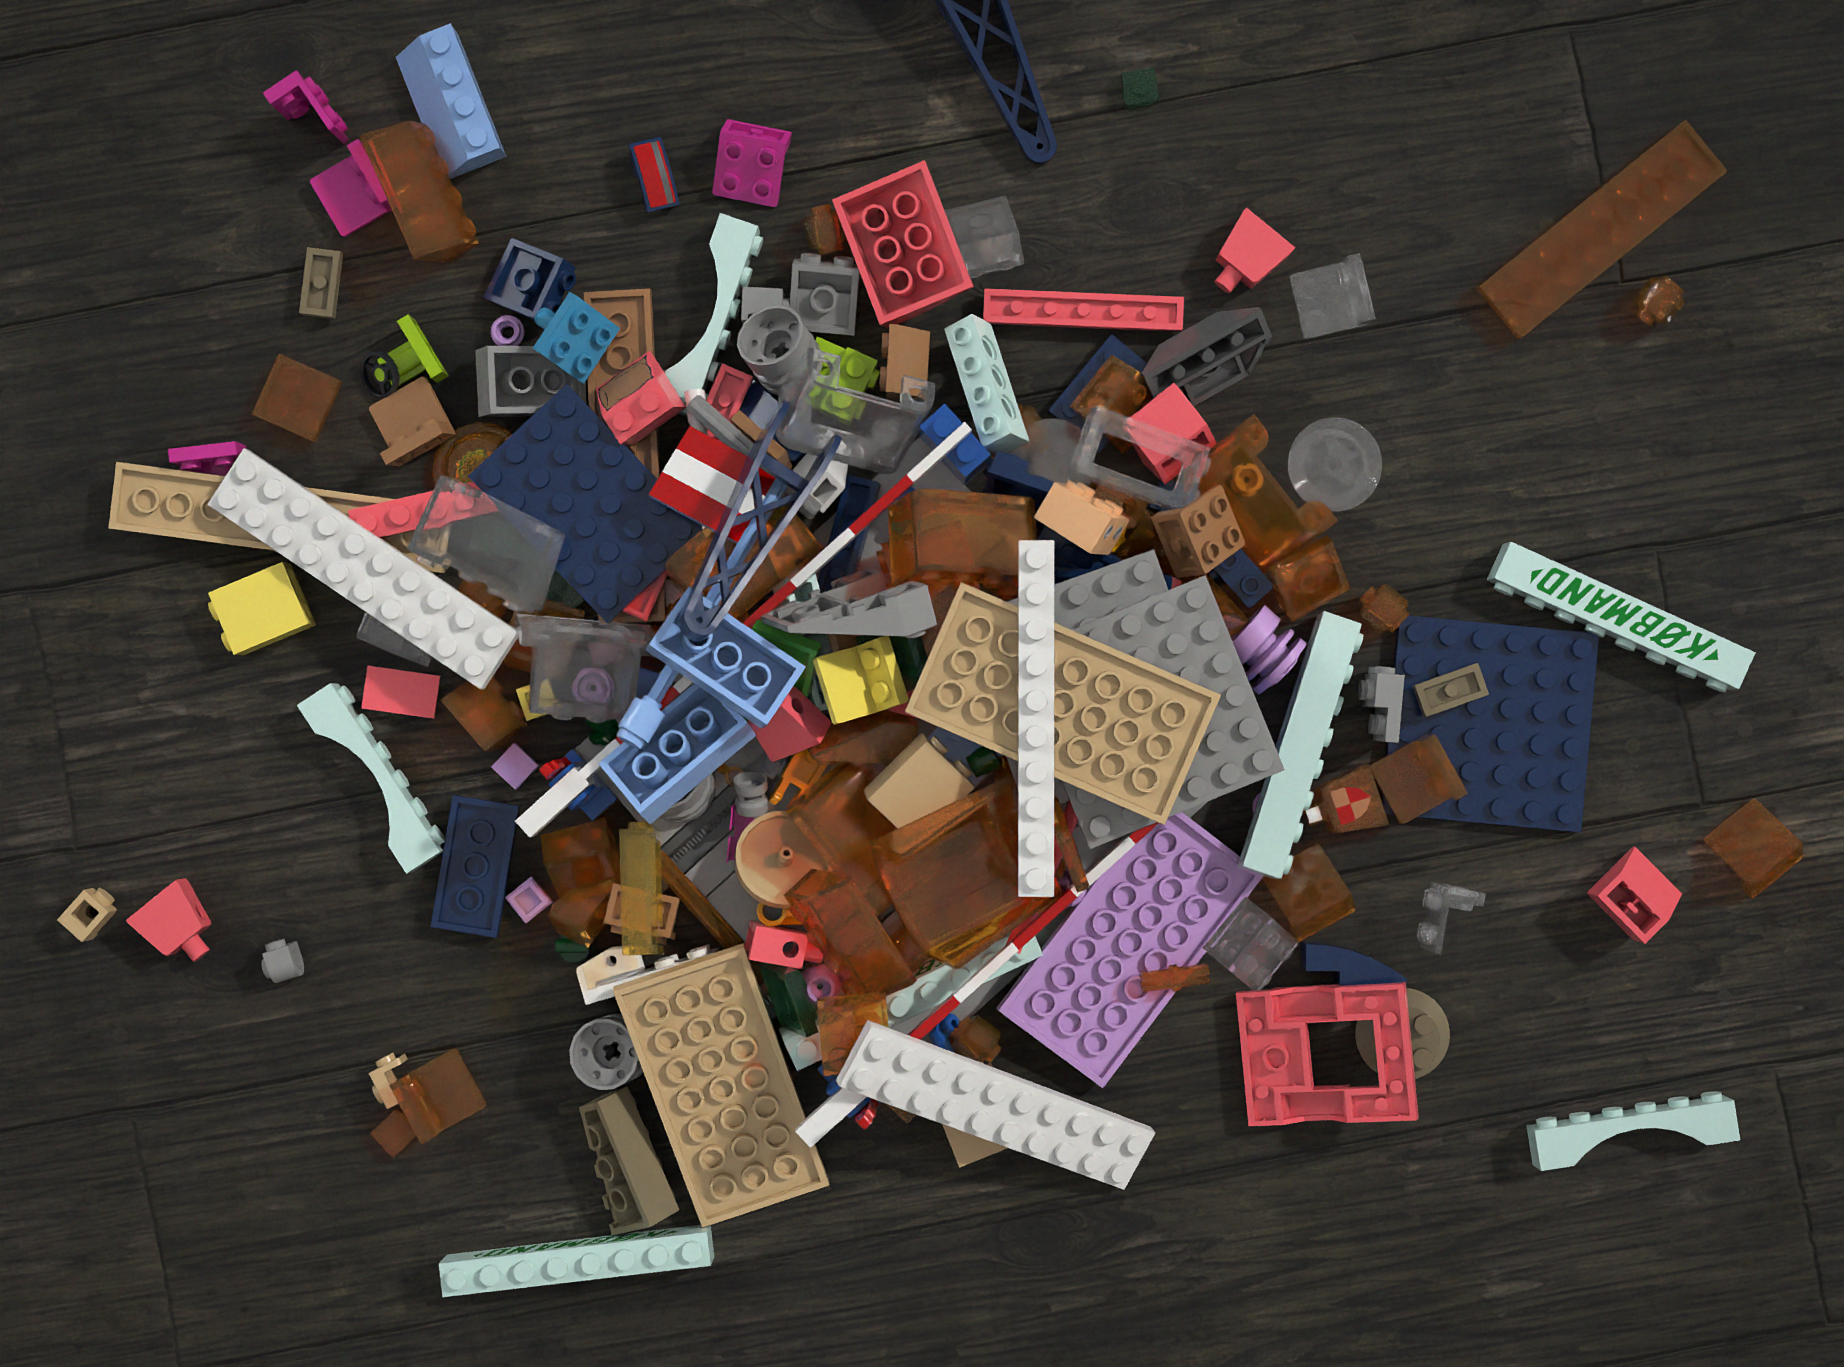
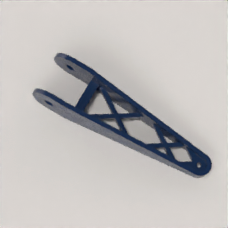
M934 0L1025 158L1037 165L1050 161L1056 152L1057 142L1008 0H994L1006 33L987 22L990 0L983 1L981 18L953 0ZM957 13L980 26L976 48ZM986 31L1012 47L1018 63L1015 91L992 78L981 59ZM1023 79L1032 102L1021 96ZM1000 92L1013 99L1011 112ZM1019 104L1037 114L1036 136L1018 126ZM1037 144H1041L1043 148L1038 149Z
M783 400L775 409L746 458L680 614L679 628L691 640L702 641L715 631L820 480L841 443L842 437L835 433L823 447L805 478L766 454L775 432L790 407V403L786 400ZM758 468H761L789 486L796 493L763 505ZM752 485L754 509L737 516ZM788 505L767 536L764 514ZM756 517L759 540L758 551L751 561L727 570L724 542L731 527ZM717 560L718 574L708 578ZM742 573L730 591L728 579ZM720 582L722 604L704 611L702 590Z

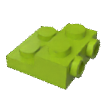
M817 337L815 341L820 346L823 354L822 369L812 384L806 389L790 395V399L851 426L854 417L860 419L868 401L864 400L863 397L867 388L874 389L879 379L878 360L849 347L844 349Z

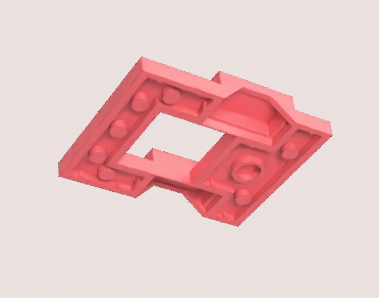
M1406 982L1344 986L1331 984L1275 987L1269 990L1236 992L1248 1126L1287 1125L1302 1121L1334 1120L1345 1123L1418 1120ZM1373 1020L1379 1085L1350 1087V1084L1314 1086L1308 1023Z

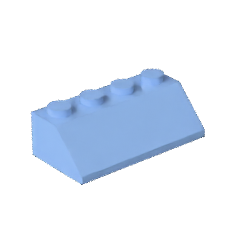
M451 23L418 36L396 56V60L443 179L447 181L505 158L506 154L459 35Z

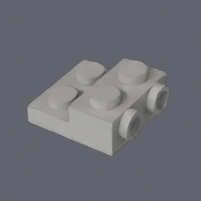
M803 253L801 254V259H794L792 263L790 308L800 315L809 332L855 335L860 272L857 264H854V258L836 256L834 257V262L821 261V255Z
M1369 667L1368 674H1365V680H1360L1358 699L1363 700L1362 707L1375 708V714L1370 715L1368 732L1373 734L1372 741L1399 743L1405 675L1395 674V668Z

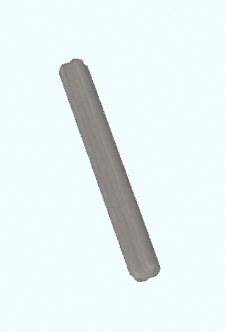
M701 395L695 396L687 405V411L725 445L748 456L754 443ZM788 486L783 497L796 493V491ZM809 494L798 511L807 519H811L818 513L822 505Z

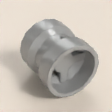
M744 771L734 777V791L738 794L735 798V811L739 815L757 817L768 811V796L765 794L768 784L767 776L764 773Z

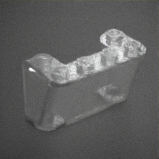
M809 347L779 388L778 405L783 400L790 403V407L776 431V437L779 442L789 449L818 456L836 433L842 437V440L832 458L833 461L881 474L890 475L895 473L919 432V426L924 423L933 406L935 383L903 375L901 378L900 403L838 386L841 356ZM814 362H825L830 368V375L819 374L814 367ZM910 388L921 390L915 399H912L910 396Z
M440 475L407 550L417 554L416 560L426 566L435 568L437 565L444 569H448L451 566L459 570L458 576L473 584L480 581L488 585L486 591L503 598L502 604L511 610L520 613L522 610L534 613L535 610H543L566 535L556 528L467 483L449 476Z

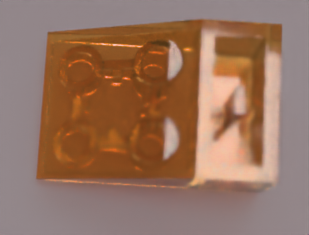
M887 709L834 725L831 723L821 743L807 750L812 760L823 765H834L836 761H848L852 765L861 767L869 766L870 763H883L887 767L918 736L919 725L914 717L888 711Z

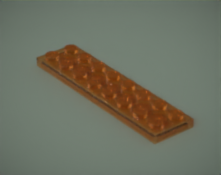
M1684 120L1476 289L1519 340L1724 175L1727 170L1687 120Z

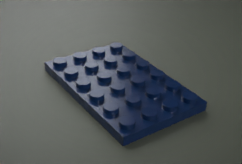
M568 384L560 389L468 475L607 624L611 623L703 536L702 526L699 523L649 497L648 494L656 483L657 478L624 444L618 442L613 432Z

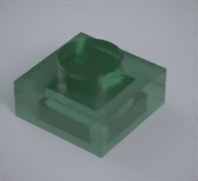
M1154 67L1121 73L1120 77L1126 108L1159 103L1160 98Z

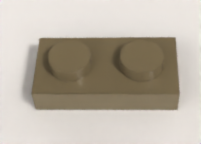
M307 247L299 309L301 315L335 319L343 253L341 251Z
M1478 663L1412 685L1423 717H1428L1489 695Z

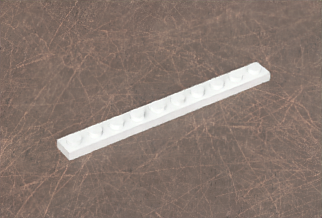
M1054 540L1018 541V897H1054Z

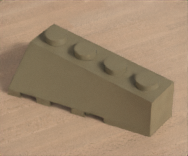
M628 1086L610 1091L579 1107L589 1148L597 1153L598 1158L594 1165L596 1175L604 1180L607 1194L602 1196L605 1209H611L614 1222L609 1224L612 1236L649 1228L679 1211L675 1194L668 1184L662 1169V1163L655 1153L649 1138V1132L642 1122L636 1107V1101L631 1095Z

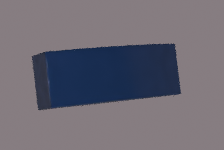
M1301 941V968L1305 971H1334V982L1339 985L1406 982L1407 985V978L1365 954L1337 945Z

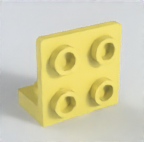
M883 636L852 648L825 654L813 659L819 683L834 725L909 702L889 636Z

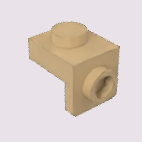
M391 1053L375 1062L378 1068L369 1073L374 1083V1086H372L373 1093L378 1102L384 1103L387 1109L406 1098L392 1071V1068L408 1060L405 1054L396 1058L394 1053Z

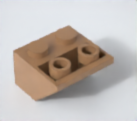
M889 324V333H882L881 353L882 358L887 359V367H880V391L886 392L887 401L926 403L930 344L929 331Z

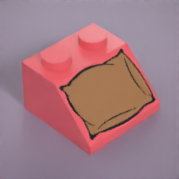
M651 351L642 355L596 388L602 417L618 442L624 445L636 444L686 408Z

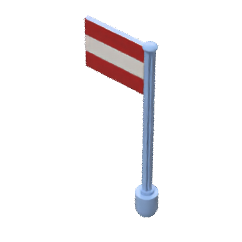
M689 426L648 495L654 500L716 532L747 456ZM758 468L763 505L781 499L788 486L761 468ZM752 485L737 516L754 509ZM774 510L764 514L766 524ZM756 517L731 527L727 539L737 545L726 562L727 570L743 564L757 541ZM735 576L728 579L729 586L731 585ZM720 582L714 584L705 597L716 606L722 600ZM666 664L649 694L644 695L642 699L636 697L633 699L618 725L620 730L616 736L639 750H641L644 743L648 744L665 716L660 711L662 707L661 702L679 672Z

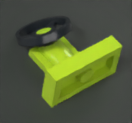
M409 314L397 320L408 342L387 354L382 351L368 353L361 361L360 376L366 390L374 397L385 398L392 395L399 386L425 371L437 383L448 377L447 372L416 320ZM372 356L381 357L377 359L378 365L369 362ZM367 369L372 372L374 380L380 385L381 393L371 385Z

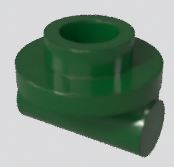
M589 715L586 718V725L593 729L589 736V740L593 745H607L617 737V731L619 730L617 720H606L596 715Z
M569 929L555 942V952L560 953L569 962H579L585 959L591 950L590 937L581 929Z

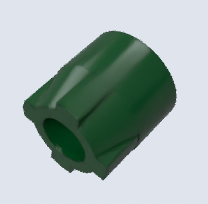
M984 746L977 748L969 756L965 757L976 778L1002 767L996 752Z

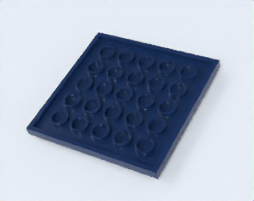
M1398 615L1393 668H1395V674L1405 675L1399 743L1386 742L1380 813L1581 832L1599 636L1588 632ZM1474 663L1479 664L1489 695L1428 717H1423L1412 685Z

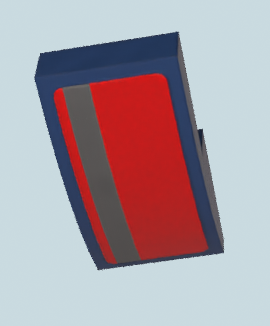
M658 136L629 143L628 147L635 177L639 181L645 210L652 212L680 205L661 137Z

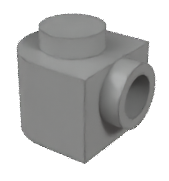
M280 939L265 944L266 952L262 954L264 959H262L261 964L266 978H271L274 983H278L303 975L304 963L297 941L286 944L285 939Z

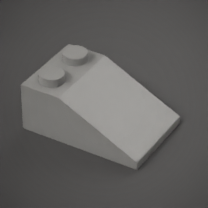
M485 346L476 350L479 417L533 416L566 384L586 403V384L579 382L532 349L534 346Z

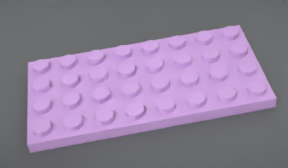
M1183 812L1168 817L1165 825L1158 823L1087 888V893L1081 902L1071 908L1041 948L1043 956L1031 961L996 1007L997 1010L1103 1088L1259 883L1263 875L1237 867L1240 856Z

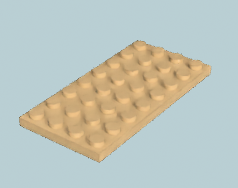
M961 582L905 712L1018 761V607ZM1054 623V777L1165 825L1221 695Z
M744 943L613 986V993L702 1228L829 1186V1179L816 1143L810 1148L795 1132L796 1127L806 1119V1115L751 962L747 958Z

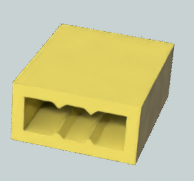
M278 563L208 593L211 602L208 603L209 610L216 621H220L224 631L221 633L222 641L229 652H233V655H246L316 625L292 565L289 563Z

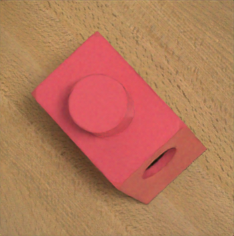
M1246 207L1215 259L1225 269L1214 282L1228 294L1232 292L1240 281L1252 289L1287 259L1295 247Z
M794 686L765 727L761 729L747 719V723L755 732L756 738L771 762L820 744L832 723L825 714Z
M186 878L172 882L126 920L131 927L165 956L176 954L183 949L190 959L196 962L210 951L199 935L211 926V921Z
M750 920L745 948L749 960L802 969L804 961L822 963L825 944L808 941L809 935L801 930L778 925L767 926L762 922ZM793 942L792 950L790 952H783L784 944Z

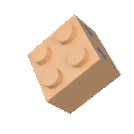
M1070 480L1067 483L1054 482L1034 516L1035 519L1088 553L1103 555L1110 554L1130 521L1121 515L1124 510L1110 500L1106 499L1103 501L1099 498H1094L1095 491L1081 482L1076 484Z

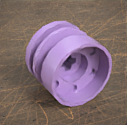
M1266 605L1261 606L1231 636L1241 664L1246 663L1249 665L1245 672L1248 681L1252 680L1257 674L1260 676L1252 687V690L1257 694H1261L1270 686L1277 684L1293 668L1300 653L1307 644L1301 638H1298L1289 647L1286 646L1294 634L1292 629L1284 631L1278 637L1273 634L1281 619Z

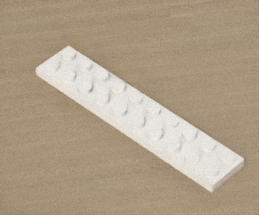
M243 448L207 504L479 689L486 688L521 632L248 449Z
M869 1020L864 1025L836 1079L839 1087L1123 1190L1126 1188L1155 1135L1154 1130L1150 1126Z

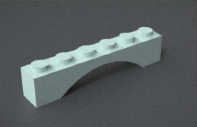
M722 213L719 214L709 243L715 259L718 277L717 300L712 319L705 334L694 349L680 362L665 371L667 378L685 406V391L692 389H703L706 391L708 382H714L720 367V363L716 362L720 349L725 351L731 332L727 331L730 319H736L742 303V300L738 299L741 287L748 286L752 275V269L748 268L752 255L758 256L763 243V237L759 236L760 230L757 225ZM686 408L678 414L687 416Z
M330 683L297 706L314 733L331 738L349 748L363 760L374 774L383 791L388 808L390 826L388 846L406 874L414 872L443 853L445 837L436 825L431 826L424 816L428 812L422 801L418 797L413 799L406 788L409 786V782L402 771L399 769L394 770L388 760L391 758V754L381 741L377 743L370 733L373 727L368 718L363 713L359 715L352 704L355 702V699L351 692L344 685L340 687L337 683Z
M1718 1091L1702 1093L1701 1099L1689 1100L1688 1097L1683 1096L1668 1099V1104L1656 1105L1655 1102H1640L1635 1104V1109L1623 1110L1622 1107H1607L1602 1109V1114L1589 1115V1112H1575L1569 1114V1119L1558 1121L1556 1117H1542L1536 1119V1124L1526 1125L1532 1165L1540 1171L1575 1166L1588 1151L1600 1142L1616 1134L1635 1129L1659 1128L1673 1130L1691 1136L1705 1145L1740 1140L1734 1100L1722 1095Z

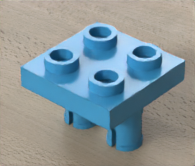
M569 292L556 313L548 308H541L537 311L535 323L545 330L532 349L584 384L620 328L581 298Z

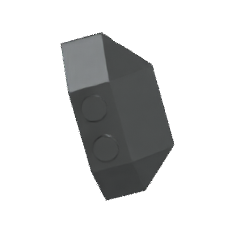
M1259 307L1216 312L1159 344L1142 371L1152 398L1154 399L1159 393L1175 383L1194 407L1249 376L1259 360L1265 344H1268L1272 338L1262 310Z

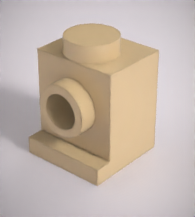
M94 888L85 889L57 921L81 942L92 940L117 911L112 905L115 900L104 889L98 888L97 891ZM91 907L99 912L96 917L90 914Z

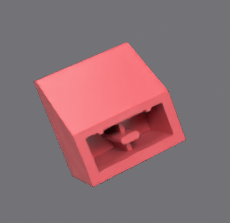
M1175 383L1159 393L1152 401L1122 424L1143 464L1164 484H1167L1217 443L1207 423Z
M1635 846L1587 892L1632 940L1644 944L1669 921L1682 895Z

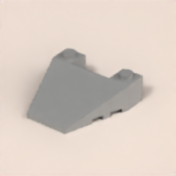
M866 568L832 581V589L820 593L819 589L807 593L809 600L798 604L796 601H791L760 616L762 623L788 633L906 636V638H916L924 635L927 628L937 625L926 584L909 581L887 589L883 572L871 568Z

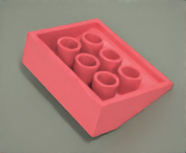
M925 160L832 199L881 326L888 329L889 324H900L974 287Z

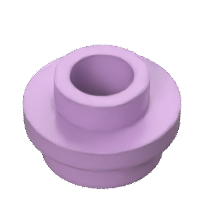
M501 316L492 324L491 337L498 346H518L524 339L525 330L523 324L514 316ZM507 327H512L514 330L511 338L503 337V330Z

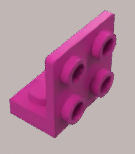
M296 70L263 92L268 102L287 120L303 116L308 112L309 106L312 104L327 128L343 144L349 142L344 133L348 130L347 125L337 112L335 113L332 107L327 104L330 102L310 76L304 79Z
M727 119L720 131L712 193L716 196L776 207L779 202L785 154L790 146L792 132Z
M359 139L347 145L352 154L351 156L310 180L313 189L343 237L351 235L400 206L399 201L368 148Z
M233 441L168 449L169 462L179 465L182 471L226 476L243 448L246 449V445Z

